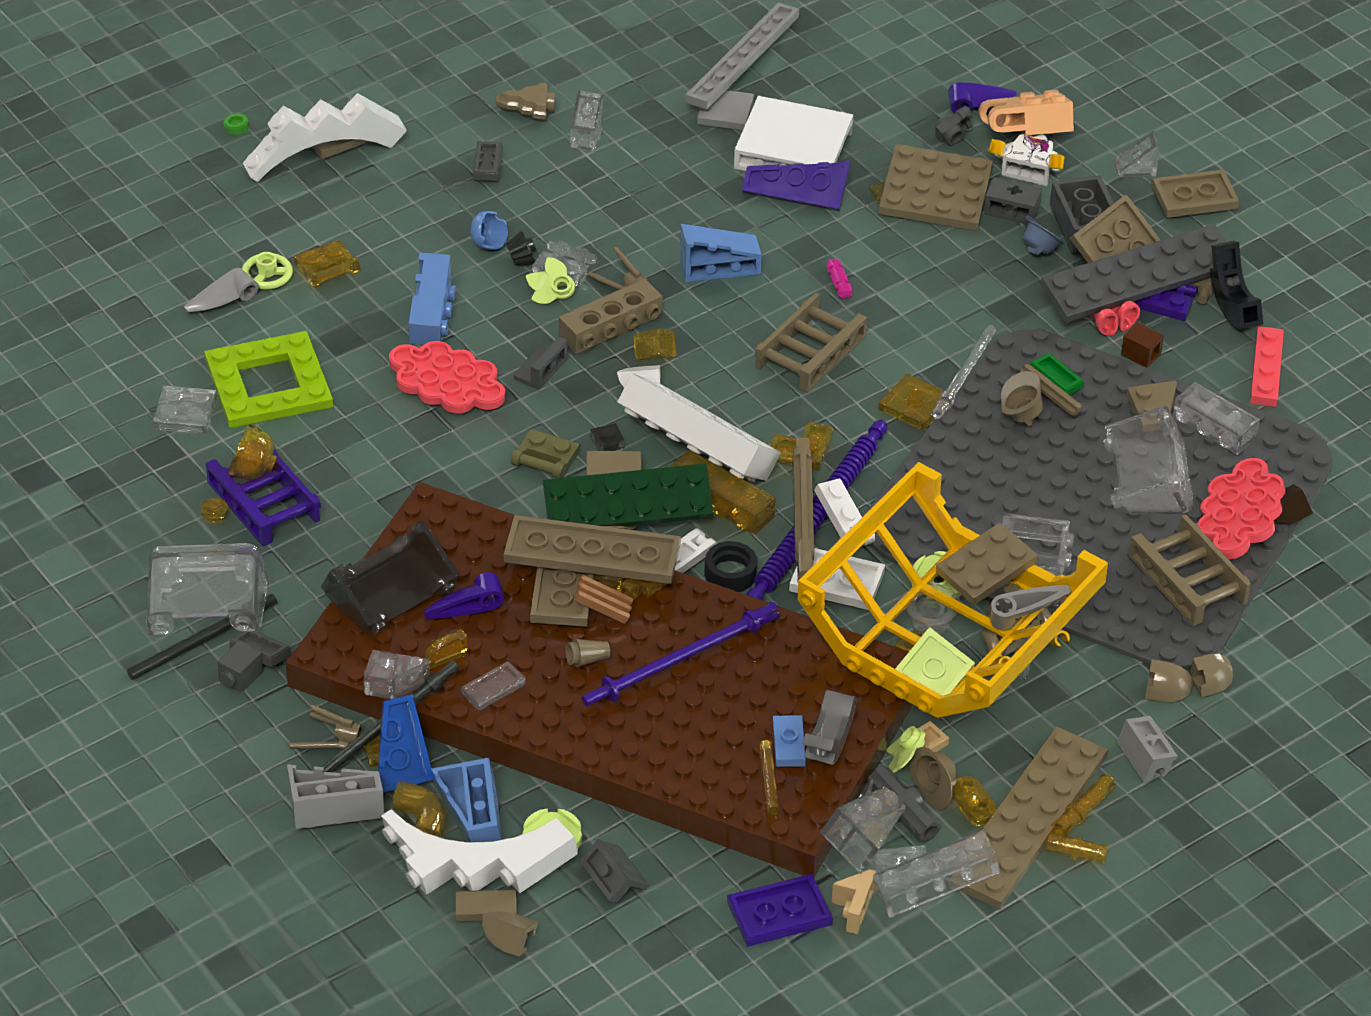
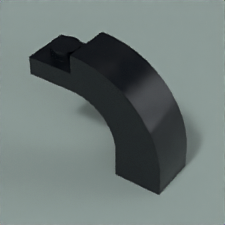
M1230 241L1211 245L1213 268H1210L1211 282L1216 300L1224 317L1232 326L1238 329L1263 325L1261 299L1254 297L1249 292L1243 278L1239 242Z

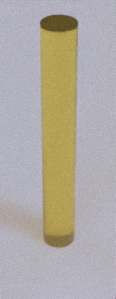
M763 740L760 742L766 806L767 812L774 815L779 812L772 744L769 740Z

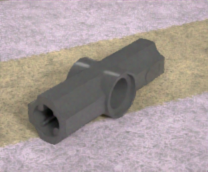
M882 765L876 768L868 777V785L884 801L885 809L890 818L896 822L901 820L919 841L928 842L940 831V823L925 808L918 790L914 786L906 787L889 767Z

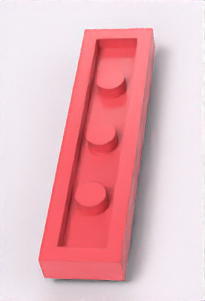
M1260 326L1257 328L1250 404L1277 406L1283 329Z

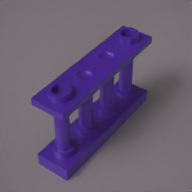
M261 438L258 439L259 455L229 468L222 467L216 459L206 462L207 483L264 547L272 543V530L274 526L305 512L315 523L320 521L319 509L321 508V502L315 493L312 494L278 456L276 449L273 446H269ZM263 464L270 471L243 484L236 483L232 479ZM276 480L284 487L257 500L250 499L246 495ZM290 496L298 503L271 516L264 515L260 511Z

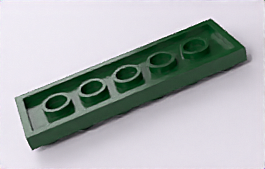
M707 463L543 480L547 519L605 527H628L713 518L714 515Z

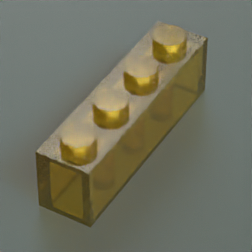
M690 450L670 466L707 463L713 512L738 525L741 529L756 535L775 517L776 498Z

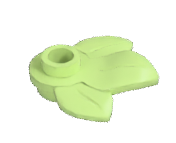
M548 257L546 259L545 271L526 275L529 286L535 291L531 299L538 304H550L556 299H567L575 291V283L570 276H567L566 266L555 258ZM560 286H566V287H567V288L564 289V290H558V288H559Z
M909 727L902 733L899 739L887 748L886 751L894 756L888 766L893 773L904 768L914 756L916 749L924 746L925 732L921 728Z

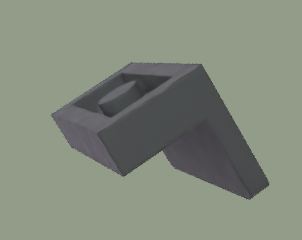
M558 336L549 347L540 345L514 373V379L540 390L567 361V340Z
M597 839L580 859V863L610 902L617 903L631 886L643 890L649 886L618 845Z

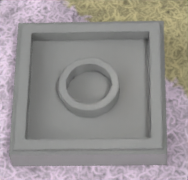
M726 90L708 109L700 108L697 124L743 131L752 109L754 94Z

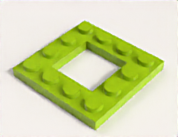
M307 331L204 351L205 361L229 428L333 407L332 395ZM283 361L289 362L298 388L248 398L239 370Z

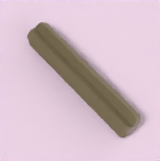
M1025 364L1020 372L1030 371L1036 373L1041 381V392L1069 415L1075 417L1082 410V405L1033 366Z

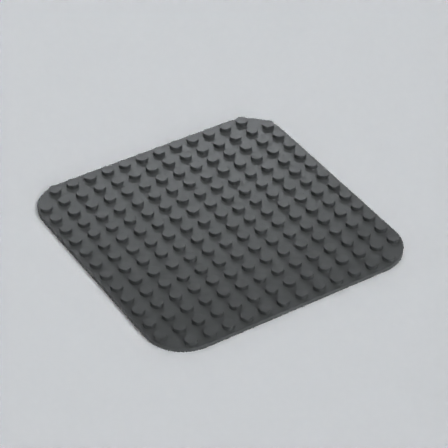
M1044 329L1020 330L999 336L987 347L871 505L870 509L920 462L942 474L940 494L946 501L943 506L951 518L957 517L962 526L979 535H982L999 522L1002 523L1038 555V562L1035 565L1055 576L1061 574L1064 576L1071 575L1076 571L1077 557L1083 550L1108 562L1105 584L1061 630L1151 665V660L1154 659L1170 662L1184 669H1190L1193 658L1208 654H1219L1302 519L1290 524L1274 521L1275 531L1270 538L1262 542L1251 543L1244 555L1236 559H1229L1243 575L1247 576L1251 583L1248 603L1243 605L1232 594L1206 605L1202 623L1195 626L1188 622L1129 557L1131 537L1141 533L1151 543L1179 532L1181 516L1185 514L1197 524L1199 519L1203 517L1200 505L1209 496L1208 485L1210 481L1223 474H1232L1235 465L1248 458H1259L1265 461L1269 473L1280 476L1284 481L1285 488L1293 484L1301 488L1311 506L1330 475L1332 455L1325 441L1309 427L1066 337L1047 332ZM1049 352L1084 380V388L1070 395L1082 405V410L1075 417L1069 415L1042 392L1043 410L1033 419L1032 426L1029 427L1025 422L1017 423L1009 415L1002 412L1001 391L1006 381L1018 374L1025 364H1030V362ZM1176 380V392L1168 427L1142 431L1126 396L1127 387ZM913 496L884 523V526L912 566L924 555L928 557L934 555V552H947L949 550ZM875 532V542L870 545L882 557L898 564L878 533ZM1183 542L1159 553L1164 559L1171 560L1192 550ZM1199 559L1175 571L1181 577L1186 578L1208 567ZM940 575L934 578L941 582L944 581ZM1214 577L1191 588L1197 594L1204 595L1225 585L1218 577ZM1006 583L984 599L992 602L996 596L1004 594L1003 588L1008 584ZM1066 599L1057 601L1046 608L1052 615Z

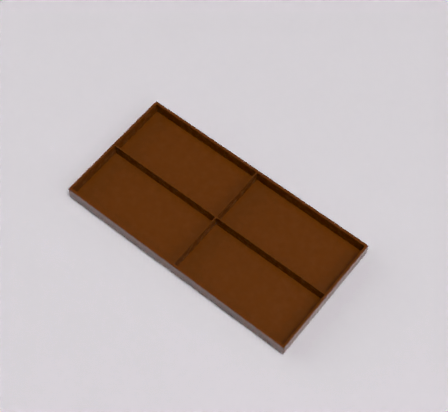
M422 482L417 484L286 662L288 687L379 720L382 716V702L410 695L425 683L424 679L432 672L436 674L454 660L460 669L444 681V686L436 693L432 691L415 705L424 737L481 758H489L492 762L803 876L812 874L813 877L817 874L866 788L868 777L878 767L887 748L890 746L913 705L844 666L809 616L778 606V609L773 612L780 611V618L760 626V630L754 633L745 630L618 691V700L614 702L605 697L589 706H585L582 702V696L602 687V678L608 676L613 681L742 620L745 611H754L767 605L768 602L676 570L674 571L671 584L594 574L595 581L633 598V602L630 605L632 606L629 612L630 617L625 624L591 608L589 609L587 627L530 623L537 567L504 562L503 554L514 514ZM491 572L498 576L504 602L497 609L455 617L425 619L423 612L425 609L450 593L474 585V580L480 574ZM837 627L846 642L853 646L864 637L858 633ZM573 639L607 641L610 646V657L576 667L575 665L568 664L565 648L566 644L572 642ZM874 640L864 650L865 653L894 669L909 653L907 650L878 640ZM826 690L858 698L847 740L835 764L806 758L805 766L776 767L773 716L802 715L805 737V733L811 734L816 726Z

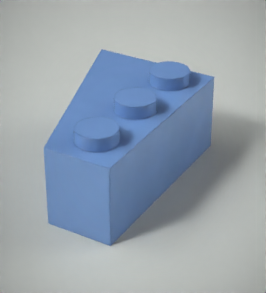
M681 224L680 265L685 282L761 274L762 254L756 235Z
M420 252L418 259L420 274H416L415 283H418L416 294L412 298L409 318V343L414 344L442 341V336H447L448 320L446 318H451L452 303L450 301L455 300L456 286L451 285V255Z

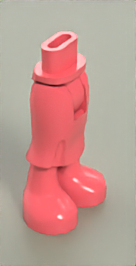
M1126 301L1121 306L1103 309L1090 316L1095 319L1096 328L1103 335L1111 336L1116 333L1118 327L1121 331H1126L1134 325L1140 316V308L1133 301Z

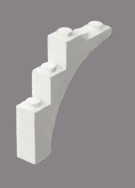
M358 93L346 104L342 111L321 99L310 109L305 117L282 106L267 123L271 132L248 155L243 165L250 178L258 182L273 167L305 148L341 139L367 140L392 148L407 130L399 116Z
M392 809L382 815L385 827L382 829V832L390 844L396 843L399 846V851L405 859L408 868L406 873L407 879L414 888L419 886L426 895L453 877L459 886H466L470 891H479L498 877H501L507 886L512 885L521 893L578 854L574 836L557 818L534 831L514 838L493 842L467 843L446 840L424 833L406 823Z

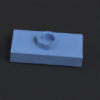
M802 715L773 716L776 767L805 766Z

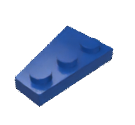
M413 695L382 702L378 772L383 793L434 780Z

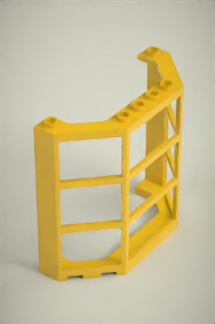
M918 462L798 580V601L840 662L850 671L857 672L875 685H880L894 693L898 698L917 706L921 711L940 718L989 707L1105 584L1108 562L1083 550L1077 557L1076 571L1067 576L1063 574L1055 576L1034 564L1007 584H1017L1020 586V590L1044 586L1069 585L1071 593L1060 599L1066 600L1041 625L1025 628L1043 609L1023 616L1011 630L996 629L992 626L990 618L929 585L938 575L936 573V565L980 535L962 526L957 517H950L943 506L946 501L940 494L942 474ZM911 496H913L949 549L922 578H920L884 526V523ZM875 532L878 533L913 584V587L885 615L847 561ZM839 568L877 621L874 627L855 646L846 642L824 610L825 590L820 587ZM920 593L929 596L1003 637L975 667L973 666L966 673V677L950 694L940 695L864 652L884 629L913 645L921 638L920 636L892 621ZM1030 637L1007 662L989 666L1013 640ZM995 674L990 681L982 678Z

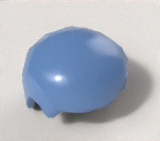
M481 211L472 220L470 234L475 244L481 249H501L506 243L508 235L507 223L504 219L496 217L497 212Z

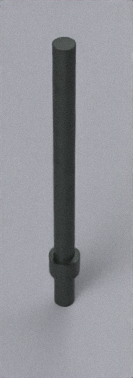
M270 594L255 603L253 601L241 606V610L127 669L129 677L133 680L244 620L251 621L260 616V612L277 604L276 597Z
M454 660L436 674L432 672L424 679L425 683L411 693L415 705L432 691L436 693L444 686L443 682L460 669ZM381 719L322 766L324 767V772H334L375 739L381 731Z

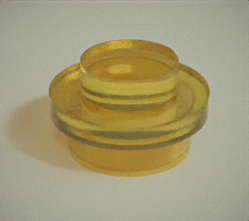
M219 498L207 499L201 504V515L207 522L219 523L225 519L228 513V505Z

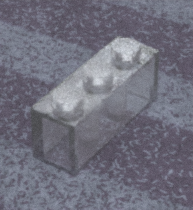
M1194 382L1176 397L1173 417L1231 452L1239 455L1257 439L1260 419L1200 384Z

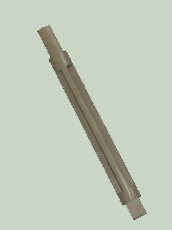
M796 437L795 449L793 451L795 560L797 561V580H799L813 566L814 523L812 453L809 438Z

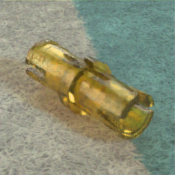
M1050 832L1046 851L1072 855V859L1076 860L1081 857L1105 864L1109 845L1083 840L1082 836L1072 838Z

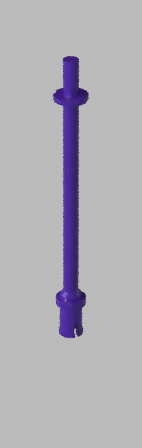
M771 601L754 611H745L742 620L613 681L610 677L606 676L602 678V687L583 695L582 702L585 706H589L605 697L614 702L618 700V691L745 630L753 633L760 630V626L780 618V611L773 612L778 609V606Z

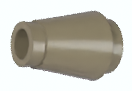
M573 639L572 642L566 644V659L569 665L581 667L609 658L610 646L607 641Z

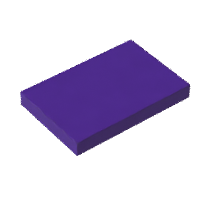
M812 874L727 895L728 906L747 947L833 925V917Z

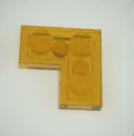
M807 422L801 438H809L812 453V469L820 470L833 436V427ZM774 434L770 446L781 452L777 460L778 462L793 465V451L796 438Z

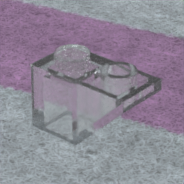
M579 91L571 124V147L594 152L603 133V95Z
M373 650L364 672L365 695L395 699L419 688L425 683L424 679L430 675L429 659Z

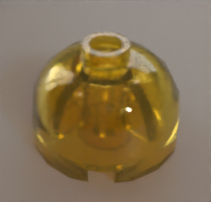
M249 424L237 447L235 459H232L228 474L244 480H255L261 477L266 470L272 471L278 456L273 455L275 445L270 435L264 430Z

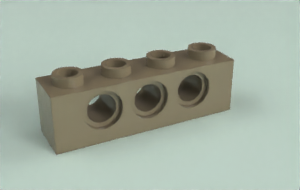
M643 279L559 316V337L566 339L567 345L577 354L662 316L663 296L646 279Z

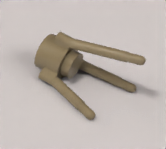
M614 247L613 250L629 270L623 278L625 286L598 274L588 272L589 277L617 290L643 279L650 283L618 247Z
M311 705L310 709L314 712H310L309 716L336 726L334 738L339 739V741L291 742L288 746L289 748L344 749L361 735L362 724L343 718L318 706Z

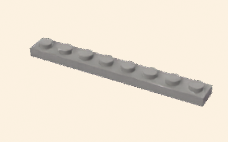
M777 3L685 94V103L698 108L708 109L799 18V9Z

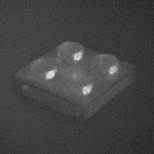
M163 385L153 420L154 430L207 434L217 399L216 390Z

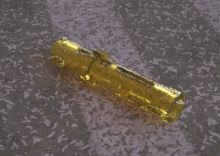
M1102 774L1075 803H1069L1064 808L1065 812L1051 824V827L1055 829L1052 833L1056 837L1064 839L1075 826L1083 824L1088 813L1116 788V783H1112L1114 779L1108 774Z

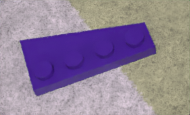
M851 162L747 166L742 192L840 211Z

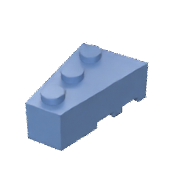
M489 758L432 768L431 771L437 791L467 842L502 840L496 783Z

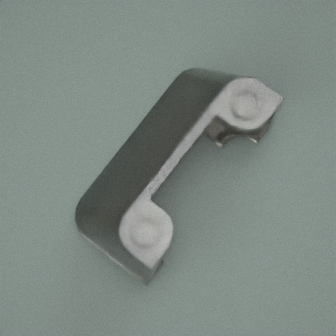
M423 519L411 525V534L407 533L404 536L396 537L392 544L354 565L349 563L344 567L341 564L330 570L321 585V589L327 598L364 633L372 632L375 635L387 626V622L438 593L444 596L456 587L454 582L458 579L460 573Z

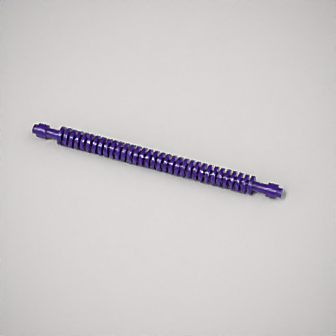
M884 420L875 421L868 429L869 434L861 435L826 482L840 478L846 490L849 488L877 450L878 445L876 441L880 440L887 432V423ZM817 495L813 499L814 534L828 516ZM794 526L754 578L756 586L751 588L746 595L763 600V594L765 592H772L794 563Z

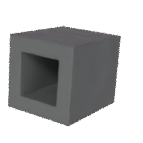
M240 641L217 661L219 681L226 687L233 688L241 693L263 673L261 652Z

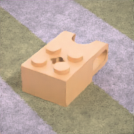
M1058 90L1044 91L1043 95H1035L1034 92L1020 93V97L990 99L982 102L979 108L980 119L996 132L1021 131L1024 135L1074 131L1073 102L1065 97V95L1059 93ZM993 106L994 108H992V109L990 110L989 115H988V117H987V115H986L987 110H988L990 107Z

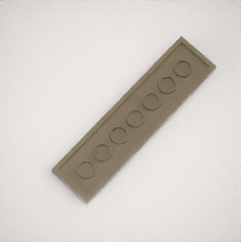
M1056 726L948 877L947 886L1001 910L1107 758L1108 749Z

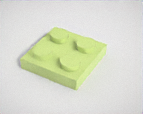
M929 627L895 669L938 694L946 695L950 694L964 679L966 673L975 665V662Z

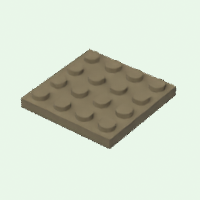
M895 144L878 214L978 231L993 160Z

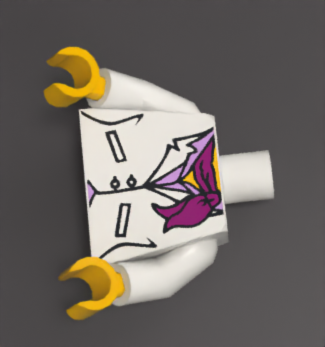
M1022 134L1014 142L1008 144L992 139L988 150L989 153H994L995 156L1003 160L1002 176L1044 186L1048 184L1050 169L1052 172L1058 173L1063 170L1065 156L1053 151V142L1048 141L1044 134H1036L1033 137Z

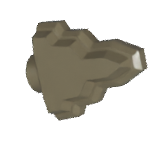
M538 83L535 86H526L522 90L502 92L496 96V105L507 111L520 112L526 117H533L537 121H545L548 112L555 111V92H549L547 83Z

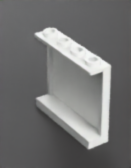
M758 96L735 148L734 169L746 171L747 166L779 164L782 166L796 163H836L847 135H852L853 114Z

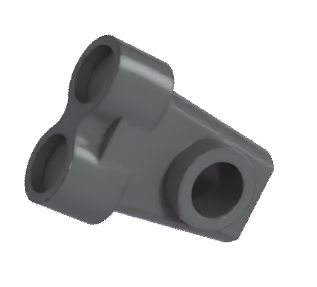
M964 106L951 117L944 116L939 119L935 127V136L940 142L946 140L950 145H955L962 140L965 131L972 128L970 120L972 113L969 108Z

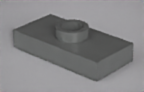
M477 141L473 180L498 181L502 142Z
M249 628L229 641L230 649L240 641L261 652L262 664L271 668L291 655L290 646Z

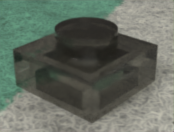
M616 423L590 429V437L597 451H616L625 448V440Z

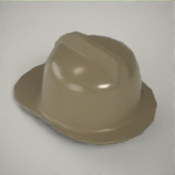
M1025 371L1012 376L1002 387L1001 409L1004 414L1009 415L1017 423L1025 422L1029 427L1032 426L1033 419L1042 412L1044 406L1041 397V381L1036 373Z
M925 747L917 748L914 756L909 761L912 780L934 809H946L952 798V787L955 786L957 781L954 762L945 753L933 752Z

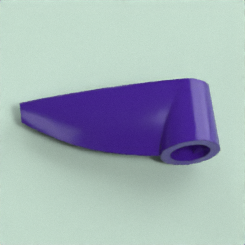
M957 82L948 89L950 108L953 113L964 106H967L971 111L972 107H980L982 102L986 100L1017 97V91L990 85Z
M491 572L480 574L474 580V585L450 593L423 611L425 619L463 616L497 609L504 602L499 578Z

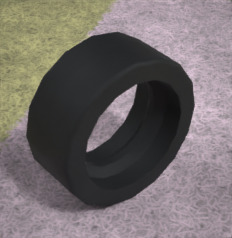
M726 541L718 543L708 550L705 556L704 576L707 582L736 592L744 591L752 586L757 574V557L748 545L740 542ZM735 561L743 564L746 569L741 572L726 573L715 566L721 562Z

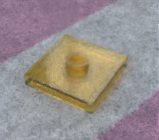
M906 373L879 402L878 409L924 430L937 417L951 399L952 394Z

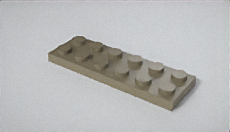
M514 515L503 555L505 563L671 584L681 545V536Z

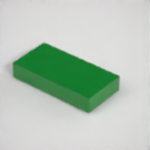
M1050 352L1029 364L1068 395H1072L1084 388V380Z

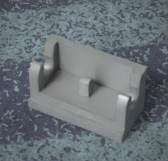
M1151 716L1125 720L1117 743L1142 781L1150 782L1158 769H1160L1159 774L1161 777H1165L1178 755Z

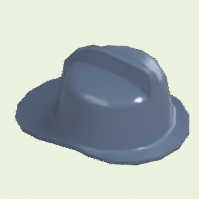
M1025 214L1028 224L1023 234V239L1028 244L1027 250L1030 253L1049 255L1059 244H1064L1060 238Z

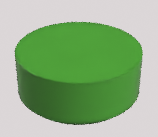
M243 114L229 115L224 120L225 131L233 135L247 132L249 130L248 118Z

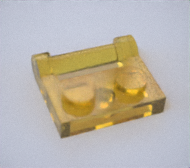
M341 240L294 255L295 265L312 287L318 286L322 281L348 272L353 274L360 271L358 259L350 254Z

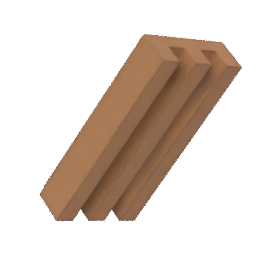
M582 575L578 581L574 601L625 624L630 617L629 612L632 607L630 605L633 602V598Z

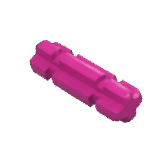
M837 258L834 260L829 259L827 261V270L836 290H838L839 297L841 299L850 298L853 289L851 284L848 283L849 280L840 260Z

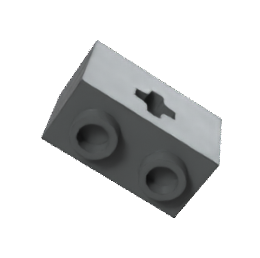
M994 177L986 193L984 215L1028 224L1025 214L1035 220L1040 209L1042 188Z

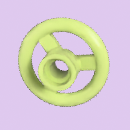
M262 252L249 258L242 266V270L250 276L249 270L256 264L259 274L254 280L259 285L258 289L267 290L283 286L290 280L293 274V267L290 261L279 254ZM277 262L282 264L284 267H277ZM273 275H283L277 280L264 282L266 278Z

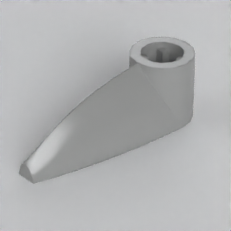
M234 268L184 305V311L189 313L212 309L238 298L248 301L255 296L259 285L241 268Z
M1069 585L1036 587L998 595L991 603L990 622L998 630H1008L1015 624L1016 618L1043 609L1070 594Z

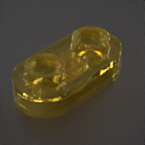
M970 776L957 778L955 786L952 787L953 800L970 823L976 826H985L996 811L995 803L977 779Z

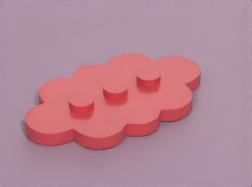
M431 341L425 343L420 348L413 345H400L389 353V366L397 373L396 381L399 390L407 394H418L420 400L425 404H441L448 412L462 414L468 412L474 406L484 410H493L499 408L505 402V388L497 381L496 366L490 361L476 360L473 353L467 350H453L445 342Z
M1248 458L1240 461L1235 465L1232 474H1223L1210 481L1208 485L1209 496L1200 505L1203 517L1199 519L1197 524L1201 531L1228 559H1236L1244 555L1251 543L1265 541L1273 535L1275 531L1274 520L1282 513L1280 499L1285 494L1283 479L1276 474L1269 473L1266 462L1259 458Z

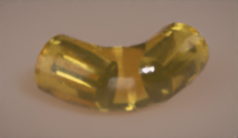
M399 781L394 793L393 808L414 814L417 817L414 825L415 828L424 833L442 838L447 815L441 799L427 788L414 783Z

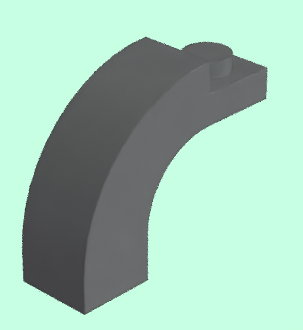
M830 690L825 691L816 726L811 734L805 733L803 745H806L807 748L804 757L829 764L836 763L850 731L858 701L857 697Z

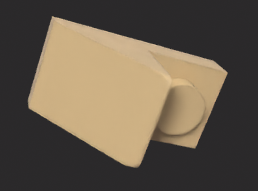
M870 869L833 884L831 901L834 904L845 906L843 918L847 919V932L854 934L859 932L874 892L875 870Z

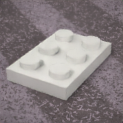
M814 548L813 565L828 551ZM850 557L847 560L874 599L885 573V564ZM797 567L789 586V591L798 593ZM840 568L820 587L825 590V600L869 610Z

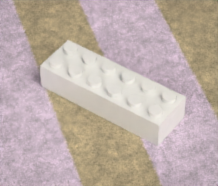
M633 373L617 401L626 407L624 410L626 413L646 420L645 424L654 429H661L667 432L666 436L688 444V449L698 454L703 453L709 456V461L721 467L724 465L730 469V473L742 479L746 478L752 482H755L756 479L767 481L781 454L778 450L657 381Z

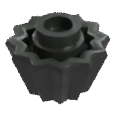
M518 231L506 242L515 265L535 264L536 261L533 253L537 250L532 238L526 239L523 231Z

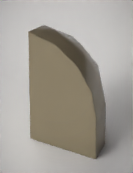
M1208 654L1193 658L1190 675L1200 697L1220 693L1232 684L1234 671L1232 663L1227 656Z
M1151 660L1145 699L1160 702H1176L1183 700L1191 693L1194 687L1193 678L1187 670L1170 662Z
M501 911L483 913L482 925L490 942L500 950L517 957L522 956L526 952L527 948L524 945L528 935L535 936L539 923L521 915Z

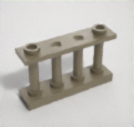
M816 292L808 300H804L800 308L764 342H760L755 350L757 369L760 370L771 360L797 373L798 377H800L799 389L806 393H809L866 337L868 317L859 313L851 321L847 322L819 309L820 294ZM816 318L840 330L837 335L831 336L808 323ZM801 332L826 345L822 349L816 350L794 339V337ZM786 346L811 358L808 363L801 364L779 353V351Z
M1186 514L1181 516L1179 532L1151 543L1141 533L1131 537L1129 557L1192 626L1202 623L1206 605L1233 594L1243 605L1248 603L1251 583L1247 576L1243 575L1201 531L1198 524L1194 523ZM1183 542L1192 550L1171 560L1164 559L1159 553ZM1199 559L1208 567L1186 578L1181 577L1175 571ZM1214 577H1218L1225 585L1204 595L1197 594L1191 588Z

